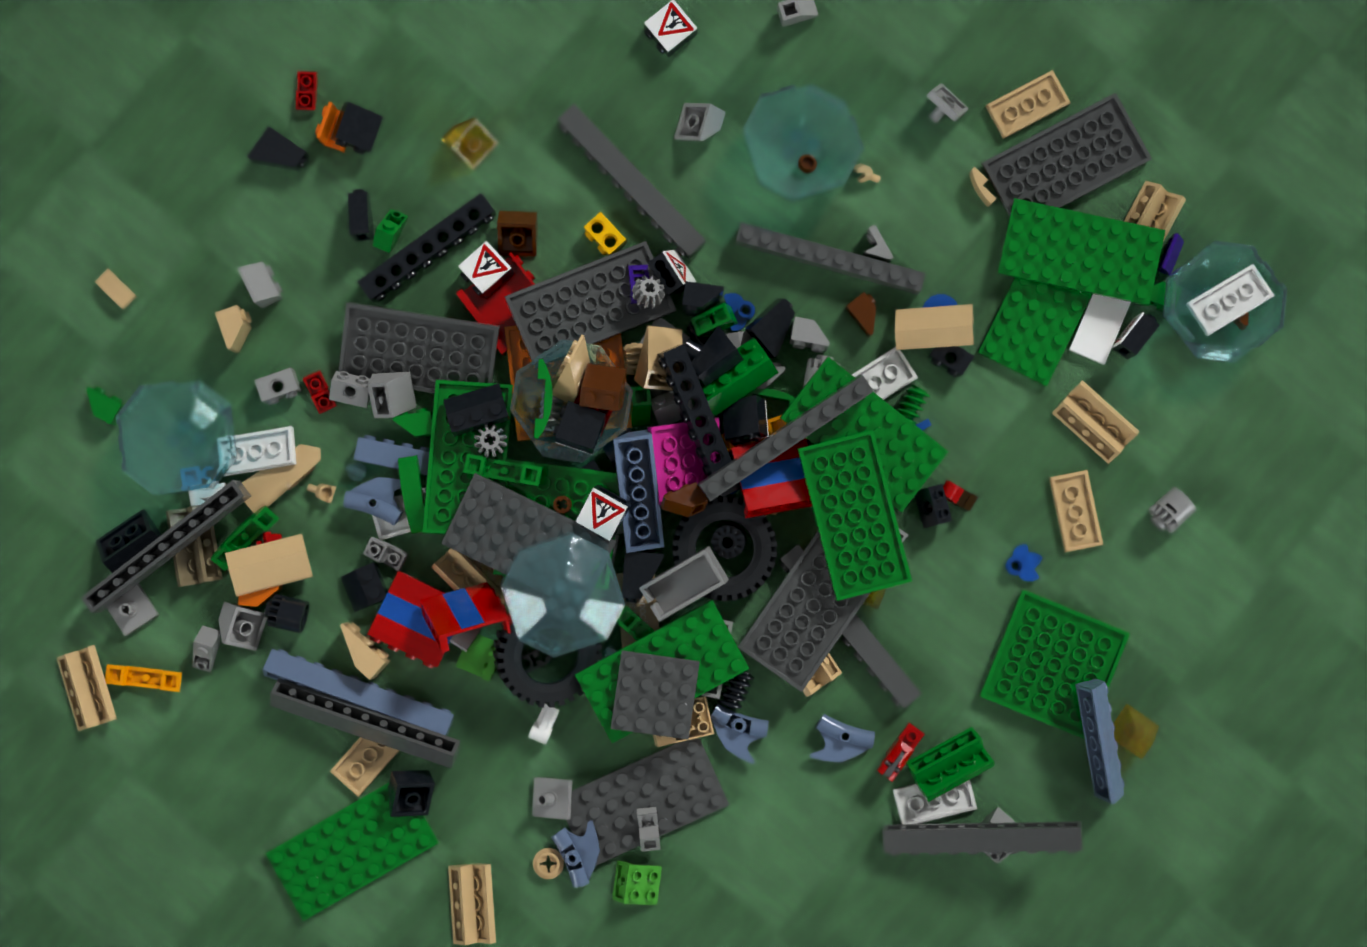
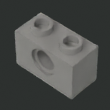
M291 367L254 380L261 401L265 404L268 403V405L280 402L279 399L283 397L287 399L293 398L298 395L297 392L302 391L295 370ZM281 382L283 389L280 392H276L275 385Z
M336 371L331 381L329 400L367 408L370 402L367 384L370 379L362 375L356 376L345 371Z

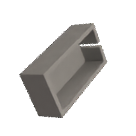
M708 546L643 584L639 589L648 603L654 598L657 600L650 608L660 622L722 586L729 579Z

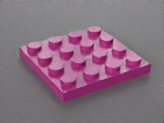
M714 417L720 431L719 417ZM702 419L695 420L698 427L701 426ZM679 422L647 427L653 439L658 502L661 505L663 496L670 491L675 492L685 484L690 485L695 482L698 484L707 477L702 469V466H704L703 462L696 455V445L689 438L687 423ZM705 434L703 436V443L707 445L709 436ZM714 452L710 455L711 461L717 458Z

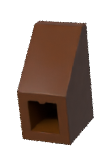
M695 482L690 485L685 484L675 492L670 491L663 496L660 507L662 510L690 517L705 510L708 498Z

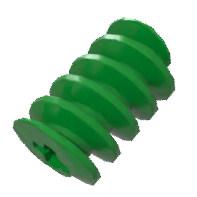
M910 384L912 388H907L906 390L909 395L903 396L906 402H900L899 404L903 409H897V411L916 425L917 423L913 418H920L916 411L924 410L920 404H927L923 397L930 398V395L925 390Z

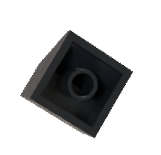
M376 562L341 576L354 613L384 601L388 593Z
M429 770L391 771L388 786L391 817L423 816L429 814L435 786Z

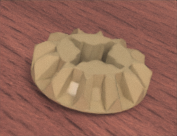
M549 847L541 849L533 859L534 871L543 879L557 877L564 867V860L561 854L556 849ZM548 855L550 861L554 862L549 869L550 871H548L547 865L540 864L547 860Z

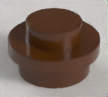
M805 154L798 160V168L803 173H812L817 167V161L812 155Z

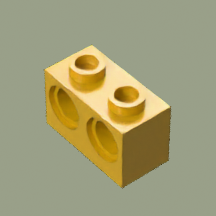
M601 211L584 226L586 231L584 235L590 242L594 240L599 245L597 249L603 256L616 253L627 243L626 238ZM595 225H601L603 230L600 233H594L592 228ZM608 239H614L616 244L613 247H607L605 242Z

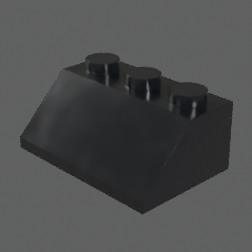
M685 281L682 312L686 313V316L695 317L697 314L700 315L706 312L723 298L724 286Z
M499 383L444 399L446 415L454 437L483 429L485 425L493 426L510 420Z
M143 508L96 540L102 563L113 573L160 537L161 533Z

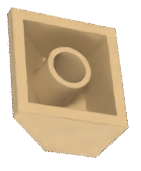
M235 305L215 312L227 349L234 353H239L251 330L250 323L252 318L248 311L246 312L245 309Z

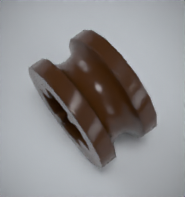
M567 496L557 497L553 502L554 510L558 513L568 512L572 507L571 499ZM566 500L567 508L559 509L558 501Z

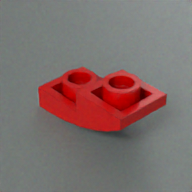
M297 71L296 110H316L318 72Z
M321 370L303 377V381L319 414L337 406L335 401L329 400L330 389Z

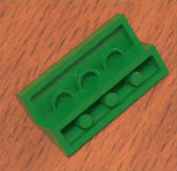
M970 727L907 761L906 765L918 789L927 801L930 802L994 767L995 762L984 749L982 738L973 727Z

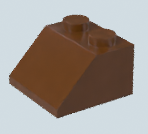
M499 211L497 221L499 255L510 256L509 253H512L514 256L537 257V212Z
M588 363L581 385L579 406L619 411L623 407L627 369Z

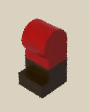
M946 480L943 484L946 499L965 512H970L978 496L964 490L951 481Z

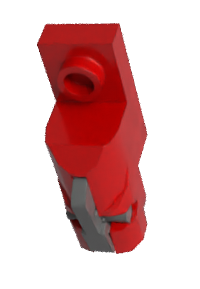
M908 722L886 752L887 755L877 771L882 775H886V778L893 782L925 734Z

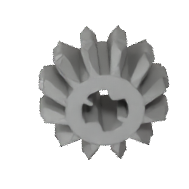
M644 275L642 280H636L632 288V297L634 300H637V306L644 304V309L648 305L653 309L655 305L661 304L665 292L664 285L660 284V279L655 281L653 280V275L649 279Z
M485 425L486 431L483 432L482 429H479L478 432L481 436L475 435L474 438L479 442H476L474 445L479 448L478 452L480 454L485 452V457L488 458L490 452H492L493 457H497L495 451L498 450L502 454L504 451L500 447H507V443L503 442L507 439V436L501 435L503 433L502 428L496 431L497 426L493 425L490 430L489 426ZM492 437L493 440H496L493 441L494 444L489 445V443L486 442L489 441L488 438Z

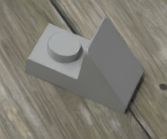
M876 225L869 227L866 237L869 243L875 246L865 251L863 256L884 262L892 261L894 257Z

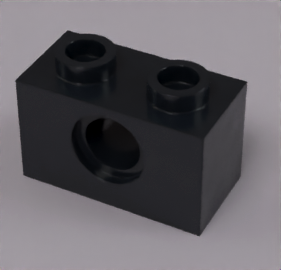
M959 346L935 347L928 356L933 365L939 368L940 366L947 369L946 372L955 378L963 376L975 357ZM946 354H952L954 356V363H948L946 361Z
M942 484L924 488L917 492L915 500L923 528L953 521Z

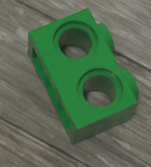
M725 302L691 318L697 336L704 340L709 338L719 326L722 330H726L738 324L731 306Z

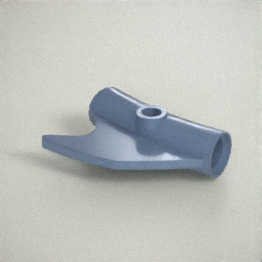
M377 477L362 483L352 490L346 491L343 506L344 508L371 514L395 526L403 514V510L399 508L394 499L395 491L401 489L400 480ZM375 500L376 505L373 507L372 502Z
M717 704L710 717L725 749L735 756L754 764L755 761L748 751V745L757 739L767 737L769 721L749 717ZM738 722L742 723V727L739 729L735 727V724Z
M823 714L815 728L821 733L825 746L822 750L810 753L809 756L823 761L844 762L870 748L872 749L875 731L853 727ZM843 733L848 734L846 739H842Z
M591 820L587 823L584 836H577L565 827L551 837L566 864L573 887H581L590 883L589 880L596 867L600 853L597 833Z

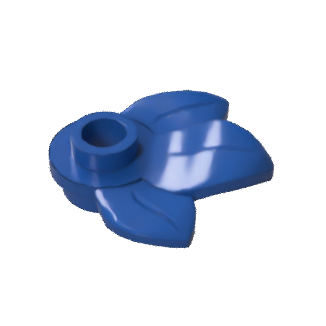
M725 294V302L731 306L738 324L731 327V330H741L745 327L747 320L754 316L755 307L751 302L744 301L739 294ZM743 307L749 308L748 314L742 313Z
M1021 544L1013 550V555L1006 561L1005 568L1009 574L1018 575L1023 581H1035L1039 579V575L1034 569L1040 564L1043 557L1037 553H1028L1027 544ZM1014 562L1018 564L1016 570L1012 568V563Z

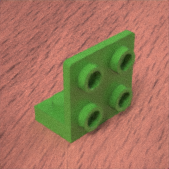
M478 634L466 652L462 650L456 667L480 676L485 681H492L496 671L494 664L496 660L493 657V650H496L493 646L494 640Z
M617 860L612 899L623 904L656 905L662 867L659 865H635Z

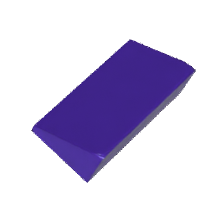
M1178 233L1170 237L1157 269L1158 272L1168 276L1171 275L1184 244V240Z

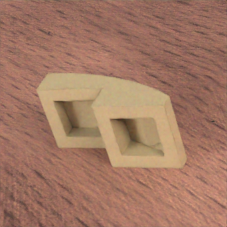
M974 167L969 173L972 185L983 203L989 207L997 198L983 186L988 179Z
M109 268L95 281L123 310L137 297Z

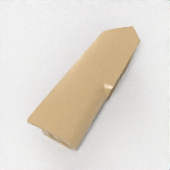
M300 444L295 447L296 465L260 470L243 481L242 484L251 495L245 501V504L253 513L263 506L269 507L282 494L294 488L316 468L315 465L321 461V448Z

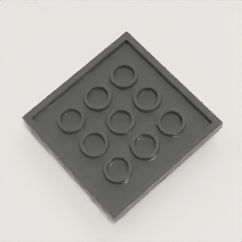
M622 650L611 729L689 740L700 661Z

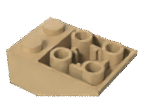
M647 326L634 378L642 388L673 391L672 387H669L665 377L667 375L665 370L658 363V353L682 344V329ZM678 363L673 365V370L676 373L680 370Z
M581 335L578 341H573L569 349L570 351H568L552 382L554 387L552 390L553 396L567 403L568 401L573 402L583 382L587 364L590 363L584 335Z
M342 623L340 627L355 667L369 680L376 678L390 663L391 660L388 658L390 655L384 649L375 647V642L370 640L368 635L363 636L360 633L361 629L355 623Z
M706 696L694 699L689 740L714 734ZM653 735L656 747L688 740Z

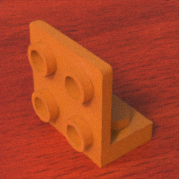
M328 102V105L324 106L322 110V122L316 127V138L323 146L345 153L346 148L335 144L336 141L330 139L340 110L332 102Z

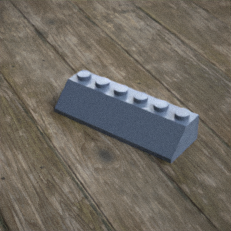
M648 430L628 432L613 439L619 496L632 503L622 522L626 553L664 547L652 434Z
M1093 679L1075 684L1094 795L1110 804H1114L1124 795L1123 788L1125 784L1120 773L1121 762L1117 755L1118 744L1114 738L1115 726L1111 720L1110 713L1112 708L1107 697L1108 687L1105 681Z

